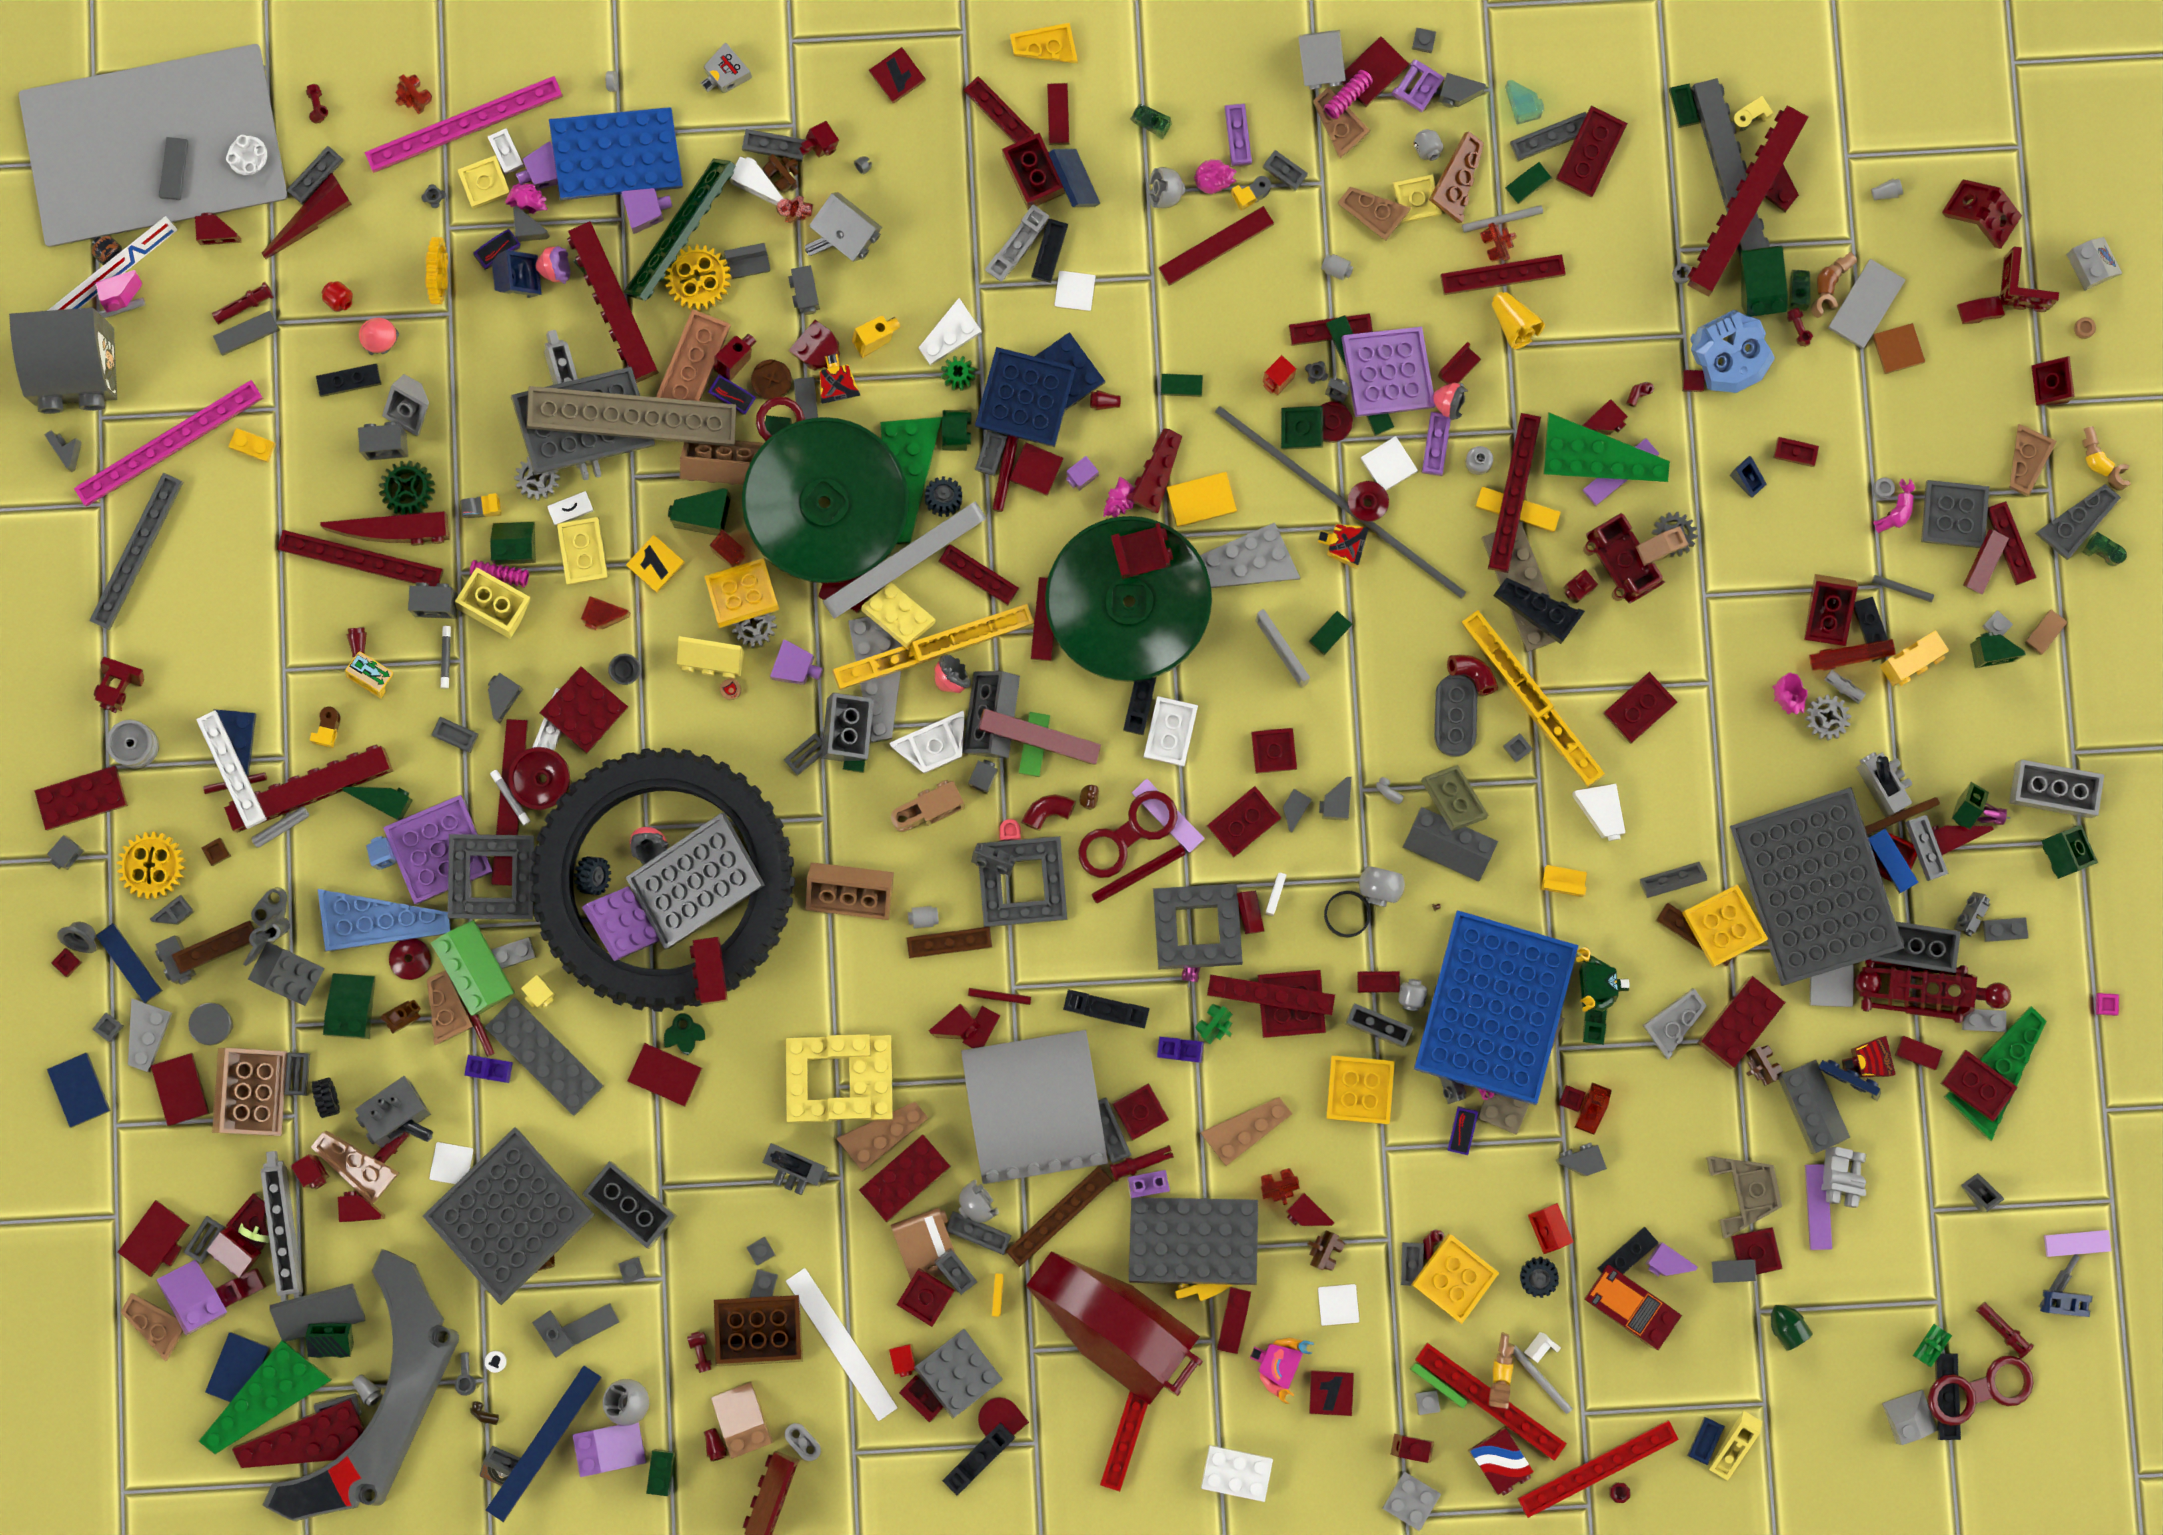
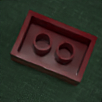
M1040 133L1002 149V156L1027 210L1033 204L1038 206L1065 194L1064 187Z

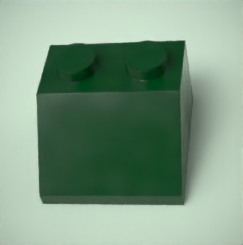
M535 522L493 523L490 538L491 561L496 565L536 563Z
M1993 632L1981 634L1980 637L1976 638V641L1970 644L1975 668L2016 662L2026 655L2025 651L2001 634L1993 635Z
M2082 825L2041 840L2043 850L2051 862L2052 871L2058 879L2098 863Z

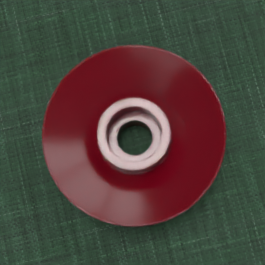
M1363 481L1356 484L1348 496V507L1351 513L1359 520L1366 522L1380 519L1386 513L1389 506V496L1386 490L1380 484L1373 481ZM1369 500L1371 502V505L1366 506L1364 504V501Z
M418 939L397 942L389 954L391 970L395 975L405 980L420 978L428 971L431 964L429 948ZM407 955L412 956V960L410 962L405 961V957Z

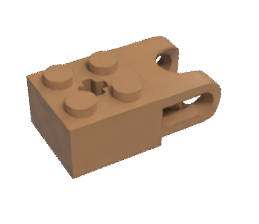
M942 781L936 785V789L932 791L926 789L918 793V798L893 810L891 820L894 827L900 832H906L925 822L929 826L964 809V802L954 781ZM902 816L907 817L904 823L898 822V819Z

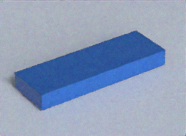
M1886 828L1868 838L1873 852L1899 894L1919 883Z

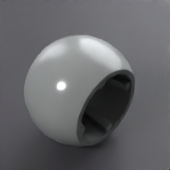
M1368 866L1362 872L1359 879L1361 895L1369 897L1368 903L1386 907L1387 902L1396 903L1399 901L1405 888L1402 874Z
M621 1379L612 1383L607 1388L603 1397V1408L606 1416L612 1422L622 1426H630L641 1421L649 1408V1396L645 1387L632 1379Z

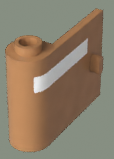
M939 1207L891 1225L910 1280H912L918 1268L933 1277L943 1275L944 1273L935 1265L934 1261L950 1248L954 1251L945 1223L948 1222L945 1210L940 1211Z

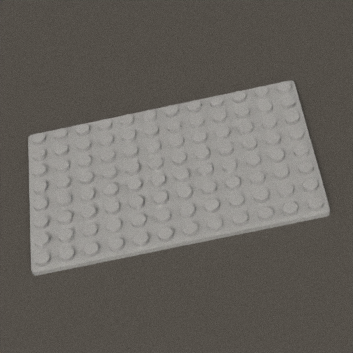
M258 44L26 89L19 92L45 244L48 247L152 227L165 216L172 223L192 219L206 212L217 214L282 201L288 198L263 59ZM240 135L257 137L264 143L267 149L265 165L253 175L236 173L226 160L229 147ZM166 137L188 140L181 200L162 199L159 197Z

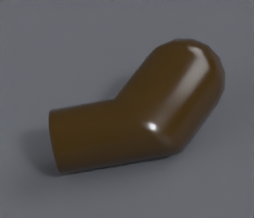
M474 1401L472 1403L470 1413L478 1421L497 1425L499 1420L498 1414L484 1412L482 1410L484 1405L481 1402Z

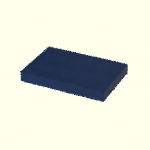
M1053 149L1048 152L1072 207H1096L1101 204L1077 149Z
M88 1053L81 1054L47 1069L70 1128L111 1111Z
M229 1332L205 1393L231 1402L265 1361L270 1347Z

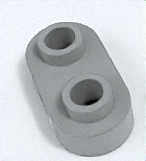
M793 1423L786 1428L785 1438L787 1442L804 1460L813 1461L819 1457L821 1453L820 1444L803 1425ZM794 1430H798L800 1432V1436L798 1438H794L792 1436V1432ZM808 1446L814 1447L812 1454L807 1453L806 1449Z

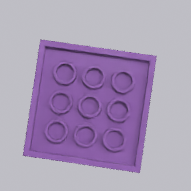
M1422 327L1350 334L1341 337L1355 417L1430 409L1436 406L1433 400L1434 392Z
M462 795L383 827L415 905L448 891L449 834L478 835ZM470 856V882L493 872L487 856Z

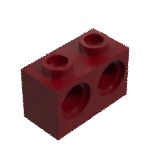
M308 1154L291 1165L292 1170L305 1188L318 1189L326 1184V1179L330 1177L317 1155Z

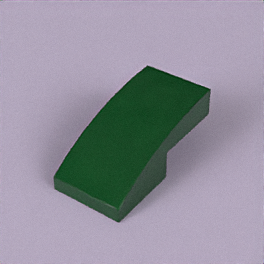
M1538 162L1505 188L1514 200L1520 204L1534 191H1537L1552 179V177L1543 165Z
M1607 1009L1602 1013L1591 1010L1585 1012L1583 1042L1604 1045Z

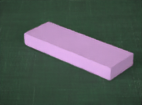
M2109 1230L2044 1235L2046 1257L2111 1251Z

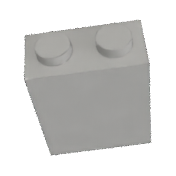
M1340 30L1299 35L1304 85L1309 86V89L1322 88L1321 84L1329 83L1330 87L1342 85V81H1345L1346 78Z

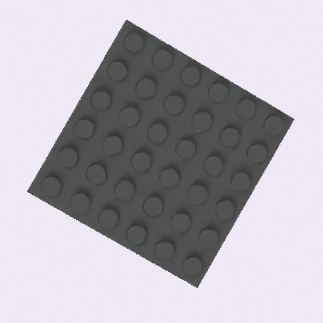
M514 1127L439 1199L423 1217L492 1297L502 1305L595 1214L527 1138Z

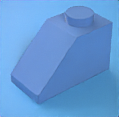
M379 836L370 840L371 844L366 845L370 864L377 870H382L397 863L388 838Z

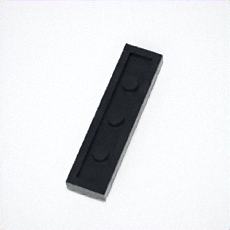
M1940 1354L1935 1361V1379L1937 1380L1944 1375L1951 1374L1959 1376L1958 1354ZM1950 1383L1943 1386L1938 1394V1406L1946 1416L1955 1417L1960 1414L1959 1385ZM1937 1420L1938 1440H1961L1960 1425L1949 1426Z

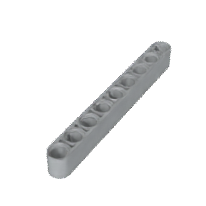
M976 501L824 600V605L833 619H835L987 519Z

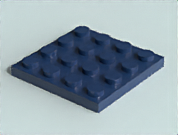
M996 347L975 427L1055 447L1076 367Z

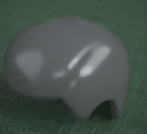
M624 653L615 656L610 661L608 672L611 679L617 684L628 685L638 679L641 667L633 655Z

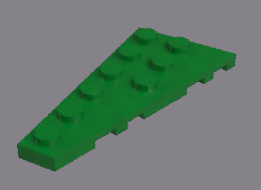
M1548 412L1543 474L1668 482L1670 461Z
M942 417L880 422L882 441L887 444L899 461L908 488V514L897 544L911 543Z
M2030 1006L1980 1060L2017 1086L2047 1021ZM1951 1091L1944 1096L1989 1141L1993 1140L1994 1133L2003 1118L2005 1109L2011 1101L2010 1098L1995 1121L1992 1122Z
M281 1340L201 1437L199 1442L212 1453L217 1454L332 1379L284 1340Z

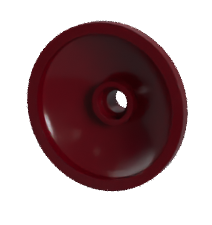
M533 747L520 753L513 761L509 771V786L516 800L525 807L535 810L549 809L557 805L556 801L564 793H567L570 786V771L564 758L556 751L545 747ZM542 775H545L547 778L545 782L541 781Z

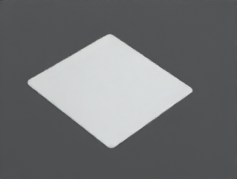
M1059 271L1055 306L1091 311L1096 276Z
M437 1142L429 1179L456 1184L470 1170L473 1148Z
M1355 1284L1318 1288L1322 1326L1359 1322Z

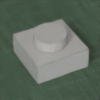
M1997 610L1982 627L1987 632H1993V635L2001 634L2003 636L2013 624Z
M1437 1390L1415 1393L1418 1415L1440 1412Z

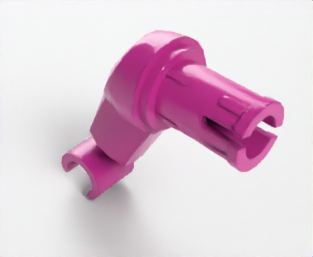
M1904 479L1900 480L1899 485L1904 493L1899 494L1897 505L1890 512V515L1873 521L1878 533L1894 526L1900 528L1908 522L1912 514L1914 496L1910 493L1915 489L1911 479H1909L1908 485H1906Z

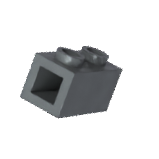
M811 265L791 269L792 276H788L790 288H795L796 295L792 296L794 308L798 307L799 312L804 313V315L816 313V310H820Z
M174 935L155 944L157 947L155 951L156 956L160 962L163 961L166 967L164 974L168 981L171 980L173 983H179L180 985L190 982L192 980L191 977L196 975L194 969L180 975L171 956L173 953L184 949L180 938Z

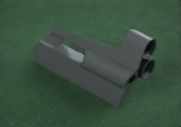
M280 887L270 889L253 908L251 917L259 927L250 934L249 941L253 948L243 965L247 966L257 960L267 941L273 944L276 939L289 931L290 923L285 918L287 894L284 889ZM272 892L279 895L280 900L278 903L272 901ZM259 909L266 911L267 917L265 919L259 917Z

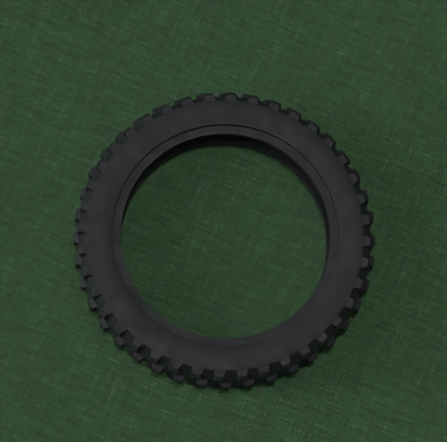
M650 748L641 749V754L634 752L622 754L619 760L608 759L602 762L603 767H595L586 772V778L574 781L569 786L570 792L564 793L556 801L557 808L552 809L544 819L547 825L541 828L536 839L539 841V845L535 847L531 857L535 864L531 866L530 881L533 882L530 900L535 902L533 906L535 911L534 917L536 922L541 923L540 928L542 931L540 934L544 941H549L548 945L551 948L550 952L553 957L560 958V961L563 963L562 968L568 974L573 973L580 985L583 987L589 985V987L594 989L595 995L601 998L607 996L613 1000V1003L620 1006L623 1003H628L632 1005L633 1009L642 1011L644 1007H649L654 1012H662L664 1008L681 1011L684 1010L686 1005L702 1006L701 1001H697L695 988L699 987L698 979L694 980L692 967L696 966L695 962L671 969H647L633 966L620 960L614 961L611 955L595 942L585 928L578 913L574 896V868L579 850L589 831L605 813L619 803L644 793L655 791L682 792L712 803L731 818L741 832L747 845L750 859L765 886L750 895L746 911L739 925L721 945L726 989L729 992L732 989L738 988L740 986L739 982L747 977L751 978L756 973L754 968L760 966L763 962L765 963L769 958L768 951L772 950L774 945H778L781 939L778 934L786 927L788 918L785 916L793 904V898L790 897L793 887H795V878L791 877L792 867H794V859L789 856V846L791 845L789 838L783 836L782 828L784 825L780 818H775L773 813L774 807L770 801L765 802L760 796L762 791L756 785L751 787L746 780L747 777L742 773L735 774L732 772L728 764L723 761L717 764L711 759V756L705 754L701 757L695 756L691 750L682 749L681 753L671 748H662L661 752L650 750Z

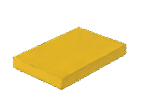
M1227 472L1166 487L1177 528L1237 512Z

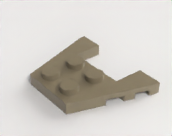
M1712 1156L1706 1157L1710 1176L1732 1172L1740 1216L1719 1220L1723 1239L1732 1236L1782 1207L1774 1165Z

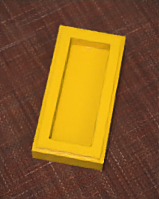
M995 1273L992 1316L996 1317L1001 1316L1004 1275Z

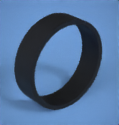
M1341 891L1332 896L1326 904L1324 919L1326 925L1334 934L1345 938L1354 937L1362 933L1368 926L1371 919V909L1369 903L1361 894L1354 891ZM1351 894L1357 896L1366 905L1368 912L1367 922L1360 931L1354 934L1340 933L1328 921V906L1339 895Z

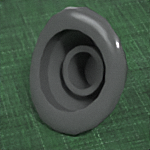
M74 922L69 927L61 928L57 932L59 941L72 950L83 953H94L96 951V944L94 942L95 930L85 922Z

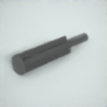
M2075 1254L2066 1269L2059 1272L2049 1290L2063 1292L2072 1277L2070 1273L2080 1258L2078 1255ZM2043 1298L2042 1302H2041L2040 1305H2039L2040 1308H2041V1304L2044 1303V1298ZM2053 1299L2052 1306L2055 1305L2057 1299Z

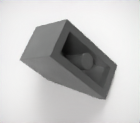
M1447 73L1438 102L1449 108L1459 107L1481 96L1484 93L1486 84Z
M499 673L498 676L494 675L490 680L488 694L493 719L501 723L523 688Z
M1346 777L1325 795L1324 801H1320L1319 813H1323L1322 819L1344 821L1349 819L1351 777Z

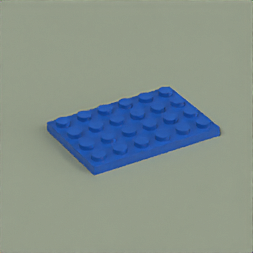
M671 107L549 119L560 200L622 194L623 191L654 188L655 191L683 187Z

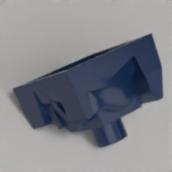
M510 250L499 253L492 261L495 291L527 295V298L542 295L540 274L535 266L538 255Z

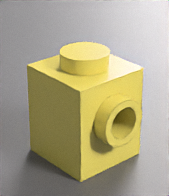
M539 975L533 977L521 988L527 995L525 1000L532 1008L535 1005L537 1008H547L554 1002L553 997L556 996Z

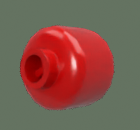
M340 281L329 282L322 289V301L333 311L340 312L351 307L353 293Z

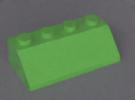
M475 920L459 926L431 942L471 1016L482 1014L515 993Z

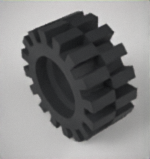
M331 1078L313 1081V1098L315 1099V1105L320 1117L325 1118L339 1114V1100L337 1099L336 1089Z

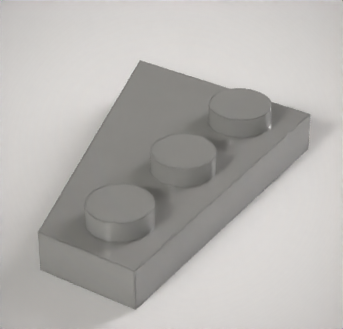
M131 998L129 1066L150 1072L151 1065H153L172 1016L171 1012Z

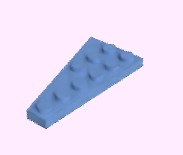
M318 889L325 951L444 935L451 931L448 912Z

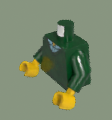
M1584 947L1577 950L1581 956L1576 957L1577 962H1584L1579 970L1582 1010L1584 1012L1591 1010L1602 1013L1613 1006L1619 996V992L1629 991V979H1617L1616 968L1610 967V965L1592 956L1589 949Z

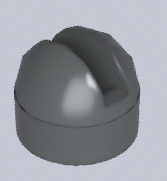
M866 156L859 157L854 161L855 167L863 175L872 167V162H868L869 158Z

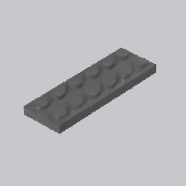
M515 997L485 1026L573 1116L604 1087Z

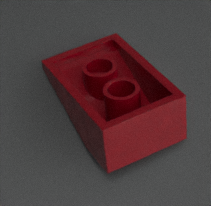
M1814 575L1804 640L1846 646L1858 589L1856 580Z

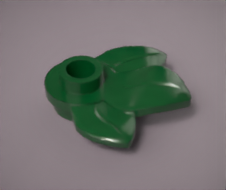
M685 1013L675 1016L672 1026L667 1028L664 1033L665 1047L668 1048L677 1044L678 1048L685 1055H690L694 1050L696 1041L705 1040L703 1027L694 1023L692 1017ZM682 1020H686L687 1026L685 1028L680 1027V1022Z

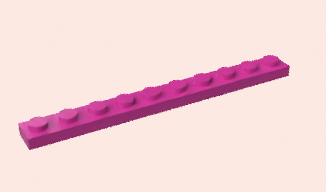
M555 76L366 151L365 155L374 173L563 97Z
M250 380L76 486L74 490L84 506L87 507L264 398L254 382Z

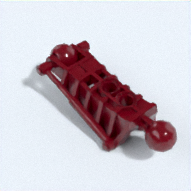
M1868 959L1865 960L1866 967H1862V971L1855 979V987L1859 991V997H1863V1000H1861V1010L1869 1012L1871 1008L1901 1011L1912 1015L1952 1019L1955 1023L1963 1022V1018L1975 1010V1000H1983L1991 1008L2002 1009L2010 1003L2012 998L2009 987L2000 982L1992 983L1987 988L1977 987L1978 976L1968 973V967L1965 965L1956 967V973ZM1876 964L1892 966L1891 969L1874 968ZM1896 967L1908 968L1907 971L1895 970ZM1912 970L1923 971V973L1912 972ZM1879 974L1891 975L1889 994L1878 993L1882 986V978ZM1911 979L1923 980L1922 985L1910 984ZM1936 984L1939 987V992L1933 995L1929 994L1927 986ZM1957 986L1960 988L1961 993L1959 996L1953 997L1948 993L1949 988ZM1910 989L1922 990L1921 998L1909 997ZM1871 998L1888 1000V1005L1872 1003ZM1892 1001L1902 1002L1904 1007L1892 1005ZM1909 1004H1917V1005H1920V1007L1908 1006V1005H1909ZM1925 1006H1934L1937 1009L1925 1008ZM1941 1007L1952 1008L1953 1011L1941 1010Z

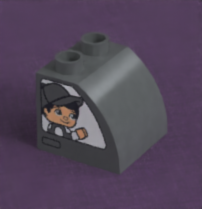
M93 307L9 314L12 350L23 396L33 405L38 406V412L44 414L61 413L64 411L63 404L79 403V409L96 411L105 408V401L117 400L114 327Z

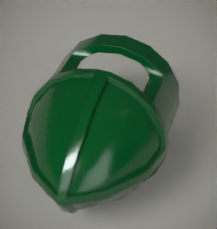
M1775 1305L1773 1307L1771 1328L1773 1334L1777 1336L1786 1351L1798 1347L1813 1335L1804 1321V1317L1797 1310L1786 1305Z

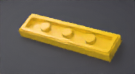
M1481 487L1475 507L1499 515L1504 493ZM1524 500L1519 522L1554 533L1561 512Z

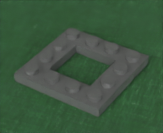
M449 834L448 919L533 920V902L530 900L533 882L530 881L531 866L534 865V861L531 860L532 852L534 851V836ZM470 856L512 857V898L469 897Z
M1060 836L977 843L979 846L983 844L994 848L993 856L996 857L998 852L1002 851L1013 855L1016 858L1015 862L1041 860L1045 900L1003 904L1001 874L987 867H979L984 927L1068 920Z
M1237 884L1153 888L1158 970L1243 964ZM1217 908L1220 943L1178 946L1176 910Z

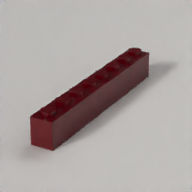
M591 221L569 230L570 237L567 240L571 249L576 248L578 256L575 258L579 267H584L587 272L583 276L588 287L592 285L595 290L592 296L596 304H601L604 310L600 312L605 324L609 322L612 330H609V334L613 342L618 341L620 348L617 351L621 360L626 359L628 367H632L636 383L658 374L657 367Z
M378 745L366 748L364 753H352L346 756V760L341 762L339 760L329 762L327 767L323 769L314 768L307 772L308 775L291 777L287 783L282 785L280 783L273 784L268 787L269 790L262 793L260 791L254 792L267 819L261 823L343 792L344 787H355L393 772L385 748L382 746L378 747ZM230 801L229 806L224 807L232 830L236 833L246 830L247 828L234 801Z

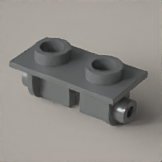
M983 844L981 846L976 845L971 859L972 863L982 868L987 867L995 870L999 874L1011 876L1012 868L1016 861L1013 855L999 851L996 857L993 856L994 848Z
M1973 892L1967 899V904L1962 914L1958 917L1954 929L1964 931V934L1970 937L1972 934H1975L1981 923L1976 916L1984 917L1990 906V899L1985 894Z
M1439 1077L1443 1086V1095L1447 1099L1448 1104L1466 1099V1091L1463 1084Z

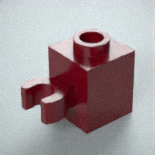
M824 121L809 129L806 141L801 143L802 147L799 150L803 155L814 150L818 158L823 155L829 156L836 151L840 140L828 122Z
M1584 569L1563 587L1565 589L1564 593L1570 601L1574 600L1578 603L1598 586V583Z

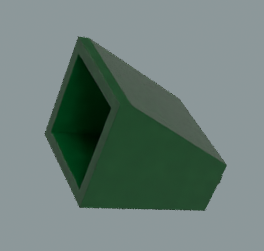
M722 488L676 499L674 504L669 506L668 517L674 528L723 537L731 501L728 489Z

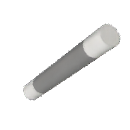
M497 769L490 773L491 777L524 826L531 822L513 796Z

